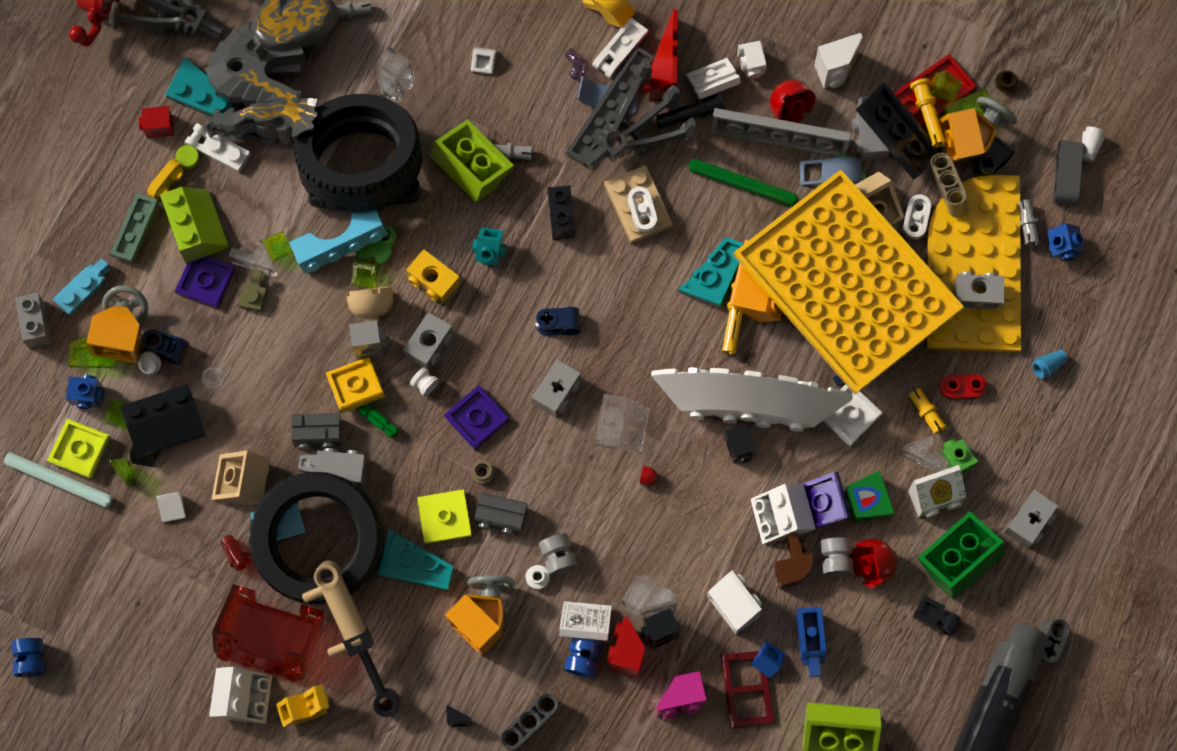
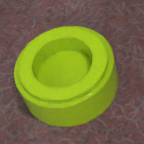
M190 145L180 147L175 156L176 160L183 164V169L194 168L200 159L197 150Z

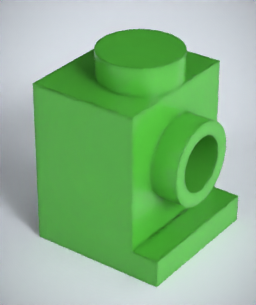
M953 438L943 445L944 449L941 451L940 456L948 469L959 465L963 474L974 468L978 463V460L974 458L963 439L957 441ZM955 451H960L963 457H956Z

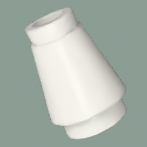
M1086 127V131L1083 132V161L1094 162L1105 139L1102 129Z

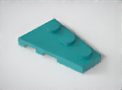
M726 237L708 256V260L692 273V277L685 284L683 283L678 289L679 293L721 308L737 274L740 263L733 254L744 243Z
M389 529L378 576L449 591L454 567Z

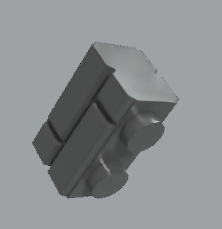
M339 413L292 415V443L294 447H298L299 450H311L312 446H321L322 449H335L336 445H342V419Z
M481 492L474 517L475 524H478V528L486 531H492V528L500 529L502 534L508 536H515L516 533L521 534L528 504Z

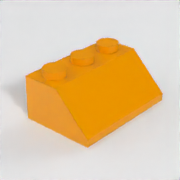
M739 263L729 305L758 322L780 321L781 309Z

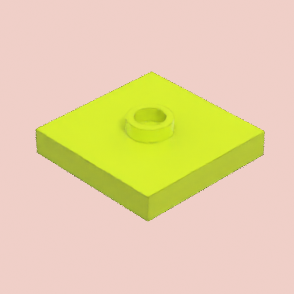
M67 418L47 461L92 479L111 436Z
M464 489L417 497L425 545L472 537Z

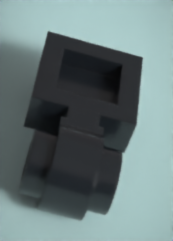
M925 595L912 617L932 629L935 628L938 622L941 626L939 630L948 636H953L954 633H957L961 626V618L951 612H948L947 615L942 614L946 606Z

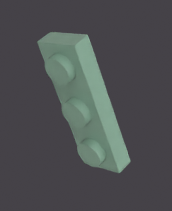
M139 193L135 194L110 252L112 257L133 264L159 204L157 199Z

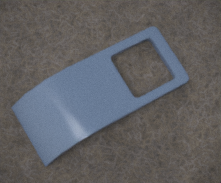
M581 76L577 99L583 104L596 107L610 86L594 83ZM639 91L636 92L633 98L632 108L628 112L630 114H635Z
M835 157L801 161L800 184L802 186L822 184L840 169L852 182L859 183L862 181V159ZM822 163V179L805 181V165Z

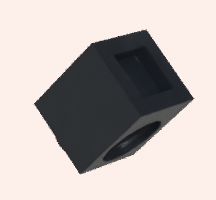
M745 424L724 432V439L732 462L739 461L742 464L751 461L752 457L756 454V447L748 425Z

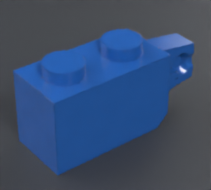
M822 607L797 608L795 618L800 661H802L803 666L808 665L810 678H817L821 676L820 664H825L826 657Z

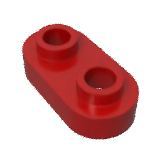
M978 374L947 375L942 379L939 386L941 395L949 400L979 399L987 390L985 378ZM954 383L956 385V388L951 389L949 388L948 384ZM972 383H978L980 388H973Z

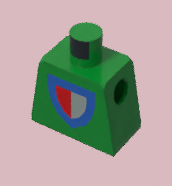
M880 471L874 472L845 487L844 494L854 523L892 518L894 511Z

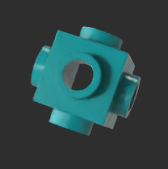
M481 227L477 239L473 241L472 252L476 253L475 262H481L487 266L498 265L500 258L505 257L507 245L503 243V230Z

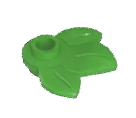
M385 226L389 238L385 241L380 240L362 247L356 252V257L365 260L374 257L378 264L387 261L391 256V246L396 241L394 229L390 226Z

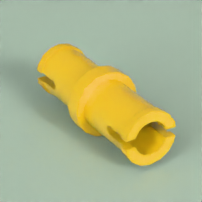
M922 388L916 389L920 399H918L914 391L911 392L909 398H911L919 410L918 415L920 418L925 419L933 434L940 433L936 424L941 431L946 429V424H944L936 412L937 407L935 404L930 403Z

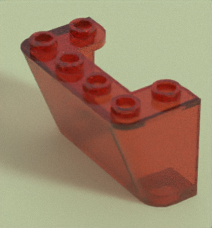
M233 584L212 630L214 653L222 661L230 660L239 663L245 668L253 667L262 670L268 675L276 674L283 676L292 682L304 680L324 621V611L301 604L300 616L258 604L256 603L255 590ZM239 593L245 594V595H247L249 598L243 597V596L240 595ZM308 614H312V615L316 616L317 618H313V617L309 616Z

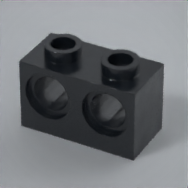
M570 185L547 187L552 239L575 238Z
M671 608L643 619L641 635L645 644H650L652 649L679 639L680 628Z

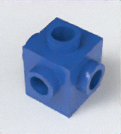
M1065 223L1047 231L1050 242L1049 250L1052 253V257L1060 258L1063 261H1071L1076 259L1077 255L1084 253V239L1079 226Z
M82 375V378L70 376L66 400L70 405L77 406V408L82 410H91V407L99 408L100 401L104 399L105 390L95 376Z

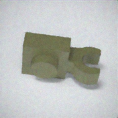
M253 268L251 284H243L238 303L240 308L262 312L267 294V289L261 287L265 276L263 270Z

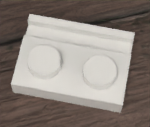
M728 58L686 74L688 83L699 99L741 84L740 76L736 74V70Z

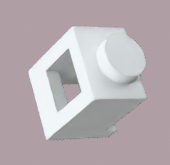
M761 41L738 45L737 56L740 58L742 71L746 70L747 77L756 79L765 74L766 61Z

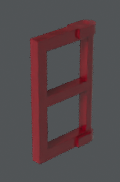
M758 651L720 655L730 728L735 729L774 723L767 676L760 672L761 684L732 687L729 662L754 660ZM762 691L766 716L737 719L733 694Z

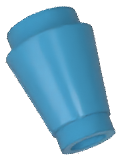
M1061 349L1037 357L1035 362L1032 363L1033 372L1040 379L1049 378L1068 361V357Z

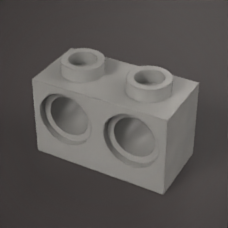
M39 293L15 297L22 341L29 349L52 344L45 302Z

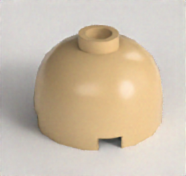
M392 287L346 291L347 304L352 314L365 318V322L379 321V316L387 314L393 304Z

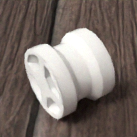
M423 367L414 375L410 385L413 388H418L420 394L425 397L435 389L439 383V378L430 375L429 370Z

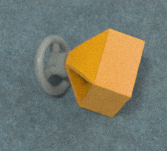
M979 97L976 103L985 112L984 115L976 108L945 115L939 121L947 141L944 145L946 154L951 157L953 163L974 159L984 154L991 146L996 134V128L1000 122L1007 125L1017 123L1014 113L993 99Z
M125 285L116 286L104 295L102 301L103 311L92 316L86 344L91 356L138 364L142 346V332L139 324L147 317L148 302L139 290ZM125 292L134 295L137 299L131 301L122 300L115 294ZM111 301L116 305L110 308L109 302ZM141 306V313L135 318L132 314L133 309Z
M483 575L470 578L467 581V585L473 589L482 590V596L465 594L445 614L448 624L481 656L503 636L504 612L501 602V590L515 585V580L511 577Z

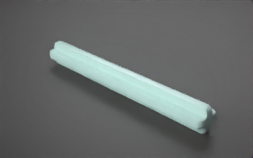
M10 452L4 459V463L7 466L102 507L108 508L112 503L113 498L111 495Z

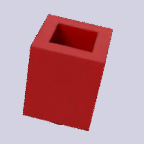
M169 106L141 109L142 117L138 118L139 129L144 131L147 138L174 135L173 114Z

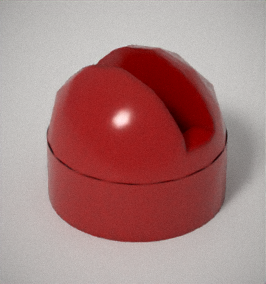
M643 466L639 484L650 486L655 483L657 473L653 468Z

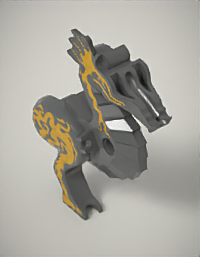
M265 0L256 13L253 22L249 21L238 30L234 28L224 41H220L215 52L210 53L209 64L205 68L210 86L215 90L217 97L227 99L229 103H244V106L248 107L237 112L230 108L222 115L220 109H217L213 117L208 118L205 125L211 139L215 135H220L221 138L227 137L230 140L254 138L264 145L271 146L277 144V138H279L282 144H291V136L293 139H297L302 133L315 129L312 123L318 118V114L315 112L318 104L317 99H302V91L293 90L282 83L270 79V77L300 75L302 69L308 67L303 50L315 52L324 48L328 42V34L333 30L339 16L338 9L333 0Z

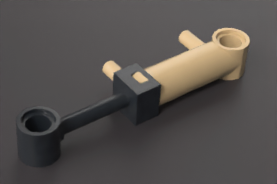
M325 561L319 565L314 574L315 583L319 587L303 593V600L307 603L324 595L344 638L343 643L328 649L329 656L333 658L346 651L349 657L359 654L376 691V697L373 702L374 711L381 717H390L398 708L399 695L395 690L385 688L368 652V649L373 647L374 640L368 627L365 628L341 576L339 565L334 561ZM325 569L332 571L334 579H324L322 571ZM382 698H389L393 705L391 707H384L380 700Z

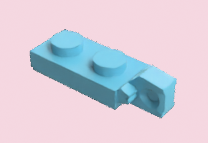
M101 259L94 266L90 264L87 268L85 267L53 298V301L69 316H72L103 286V282L106 279L104 275L111 269L110 265L104 259Z

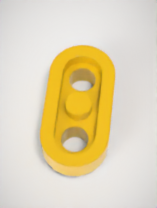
M176 159L170 160L149 185L147 195L157 200L160 199V194L168 192L173 182L178 181L184 173V170H182L183 164Z

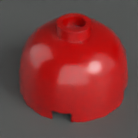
M794 79L787 80L777 85L773 90L769 103L770 110L778 120L798 123L804 119L800 117L806 111L810 113L813 109L816 95L805 83Z
M868 539L856 543L854 546H857V548L853 550L852 559L857 577L862 575L866 581L862 584L868 588H874L889 582L895 574L897 565L895 551L886 542L879 539Z

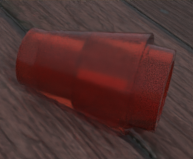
M228 535L221 540L220 544L231 568L241 571L251 564V553L232 535Z

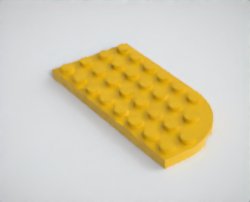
M978 176L962 182L966 191L969 208L965 216L960 218L952 217L948 213L943 199L937 204L927 231V266L953 295L955 278L957 274L962 272H973L975 275L996 273L998 276H1004V304L1001 310L963 308V310L926 338V349L1020 353L1021 265L1020 208L1018 203L1020 201V176ZM979 286L973 287L975 292L979 294L985 293L983 288Z

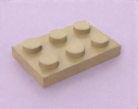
M646 165L604 181V187L630 244L673 227V223ZM635 187H644L650 192L657 215V225L650 232H641L634 225L628 204V194ZM637 198L635 201L636 203H642L643 199ZM643 219L641 222L643 224H648L650 221L648 219Z

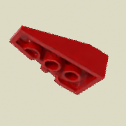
M673 9L651 66V79L649 83L646 82L645 93H649V101H663L662 94L672 85L677 87L678 9Z

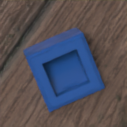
M766 640L755 656L752 666L768 678H771L781 668L785 654Z

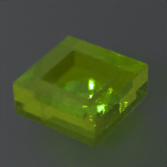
M283 231L262 240L272 263L293 254Z

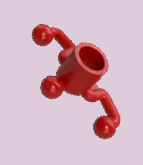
M77 0L78 7L82 11L88 12V20L93 27L87 34L82 26H73L69 31L70 40L74 43H79L83 47H89L101 31V22L106 16H109L112 3L114 1L118 3L120 0Z

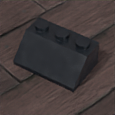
M188 384L120 406L137 458L206 436Z

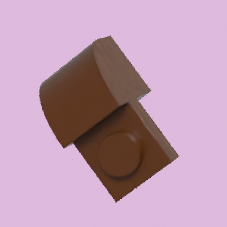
M797 532L787 534L786 537L791 558L777 561L774 564L779 589L802 583L809 575L813 565V554L803 555V552H806L804 541L802 538L798 539Z

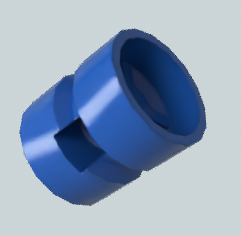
M572 637L569 651L572 654L567 656L564 671L585 678H594L597 668L595 659H598L600 656L602 644L591 639ZM580 653L587 654V657L580 656Z
M22 638L11 642L12 656L16 658L12 662L14 677H35L45 674V661L41 658V655L44 654L42 638Z

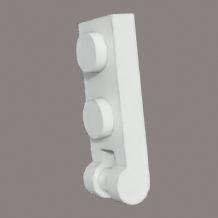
M630 18L596 57L592 66L597 70L601 69L604 71V75L609 79L613 78L636 46L646 37L648 29ZM608 57L613 60L610 65L605 62Z
M195 124L192 129L194 132L191 137H187L184 143L194 147L197 152L240 173L251 156L250 151L221 138L219 135H215L211 139L205 127ZM201 137L206 139L203 144L198 142Z

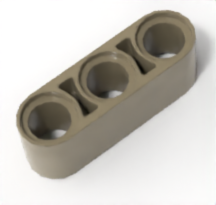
M938 153L931 159L934 180L948 213L952 217H963L969 210L966 191L951 157L946 153Z

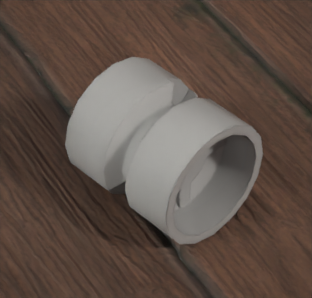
M568 534L554 535L539 542L542 556L547 558L545 565L549 576L561 575L578 567L575 554L569 551L572 546Z
M839 537L821 541V554L826 557L822 561L824 576L841 577L854 574L853 559L849 558L853 553L852 539Z

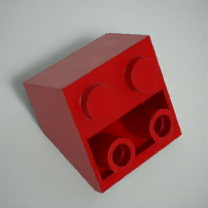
M623 617L622 623L617 622L614 632V640L617 642L615 646H610L607 663L610 664V671L638 679L645 657V646L629 618Z

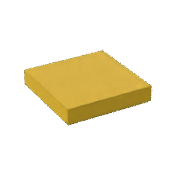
M369 356L326 372L341 414L385 397Z

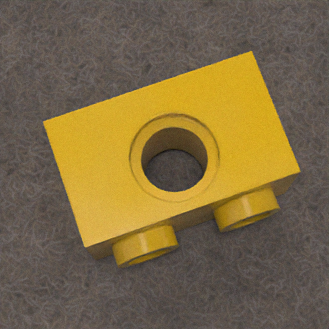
M424 249L406 269L408 281L416 288L422 287L426 291V295L435 302L439 300L444 304L461 284L459 275ZM430 275L438 276L434 282H429L426 279Z

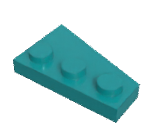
M184 57L165 94L167 99L212 117L217 109H220L222 115L228 109H234L237 104L229 103L227 99L217 97L215 90L210 86L208 76L186 57Z

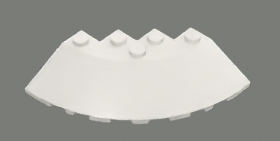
M689 368L688 373L678 372L677 369H663L651 372L653 379L679 410L689 414L690 418L702 420L705 416L715 415L722 418L723 422L729 424H736L738 420L753 421L758 427L769 428L771 424L781 423L790 427L791 431L802 432L804 428L815 427L853 400L852 394L829 387L828 390L818 388V383L798 382V378L779 375L778 379L763 377V373L756 371H745L744 375L729 374L730 370L723 368H710V371Z

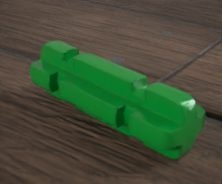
M365 404L359 407V414L364 418L367 417L368 421L379 430H384V434L389 438H394L397 435L398 427L390 423L376 409L373 410L371 405Z

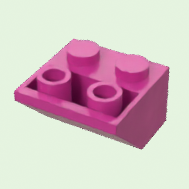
M700 671L675 676L657 705V717L662 716L663 720L677 717V713L684 711L687 712V715L701 712V708L705 707L706 697Z

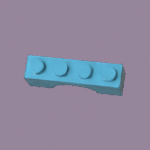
M376 209L367 212H352V219L348 229L336 238L325 240L308 233L289 243L299 266L307 274L317 271L321 266L330 262H336L351 252H357L370 243L380 241L388 233Z

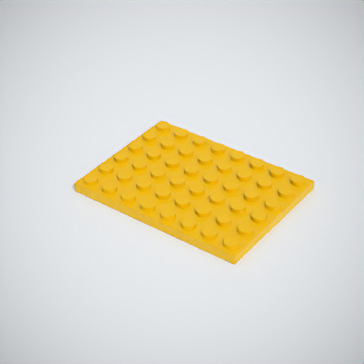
M841 169L742 245L733 254L855 395L964 308L960 301Z

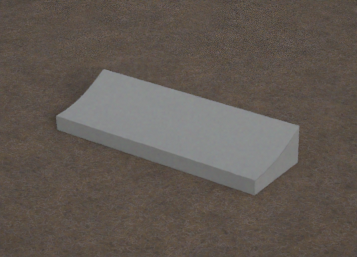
M718 108L714 109L711 134L835 157L846 155L851 134L850 132Z

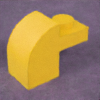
M628 0L582 1L586 8L599 11L608 24L620 28L636 12Z
M323 685L313 686L303 694L284 698L276 704L282 726L288 727L301 724L325 715L329 708V699L327 693L324 692Z

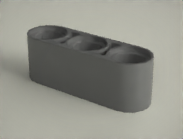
M1059 140L1053 203L1078 204L1083 159L1082 142Z
M546 693L539 696L502 732L501 743L505 750H520L557 714L559 706L558 700L554 695ZM545 700L552 701L555 704L553 710L549 712L543 711L541 709L542 702ZM527 717H533L537 723L535 727L528 729L523 726V721ZM509 734H516L519 737L516 745L509 746L505 743V739Z

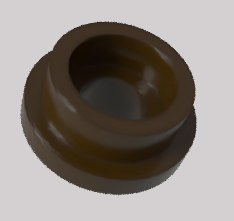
M1009 70L998 73L995 79L997 89L1005 93L1015 90L1018 84L1017 76ZM1008 80L1010 84L1006 85L1002 81Z

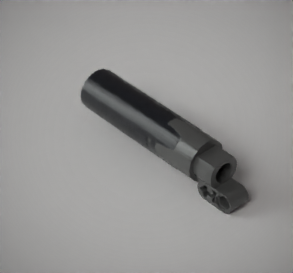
M1044 620L1038 629L1027 624H1013L1006 642L1001 641L997 645L953 751H1005L1041 663L1055 662L1061 655L1070 632L1069 625L1065 620ZM1053 625H1054L1055 628H1056V633H1055V635L1053 634V631H1052Z

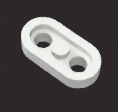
M644 187L633 188L628 194V204L634 225L641 232H650L657 225V215L650 192ZM637 198L643 199V202L636 203L635 200ZM643 219H648L650 222L648 224H643L641 221Z
M921 194L914 195L909 200L903 223V234L911 240H918L924 236L930 215L931 202L928 197ZM915 206H921L923 210L917 211ZM910 227H916L918 231L912 232Z

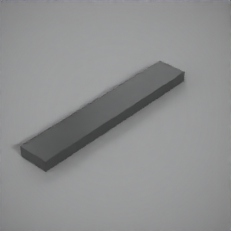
M636 46L565 152L566 156L583 166L586 165L583 158L598 147L596 138L601 136L604 130H607L609 124L614 123L610 121L614 112H619L625 98H628L636 82L633 79L634 75H632L634 70L641 63H647L652 66L655 56Z

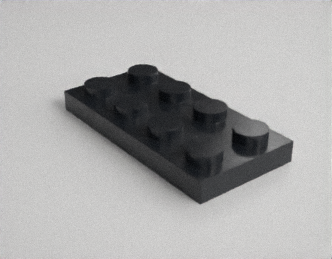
M885 82L879 85L855 109L913 180L919 177L931 164V159L934 155L942 152L938 147L934 148L932 146L931 138Z

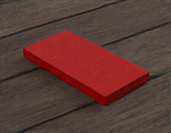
M948 54L899 88L894 94L923 128L926 126L922 110L916 106L917 99L914 91L910 88L913 82L923 78L930 80L929 87L932 96L936 98L934 106L938 117L976 91L978 86L955 59Z

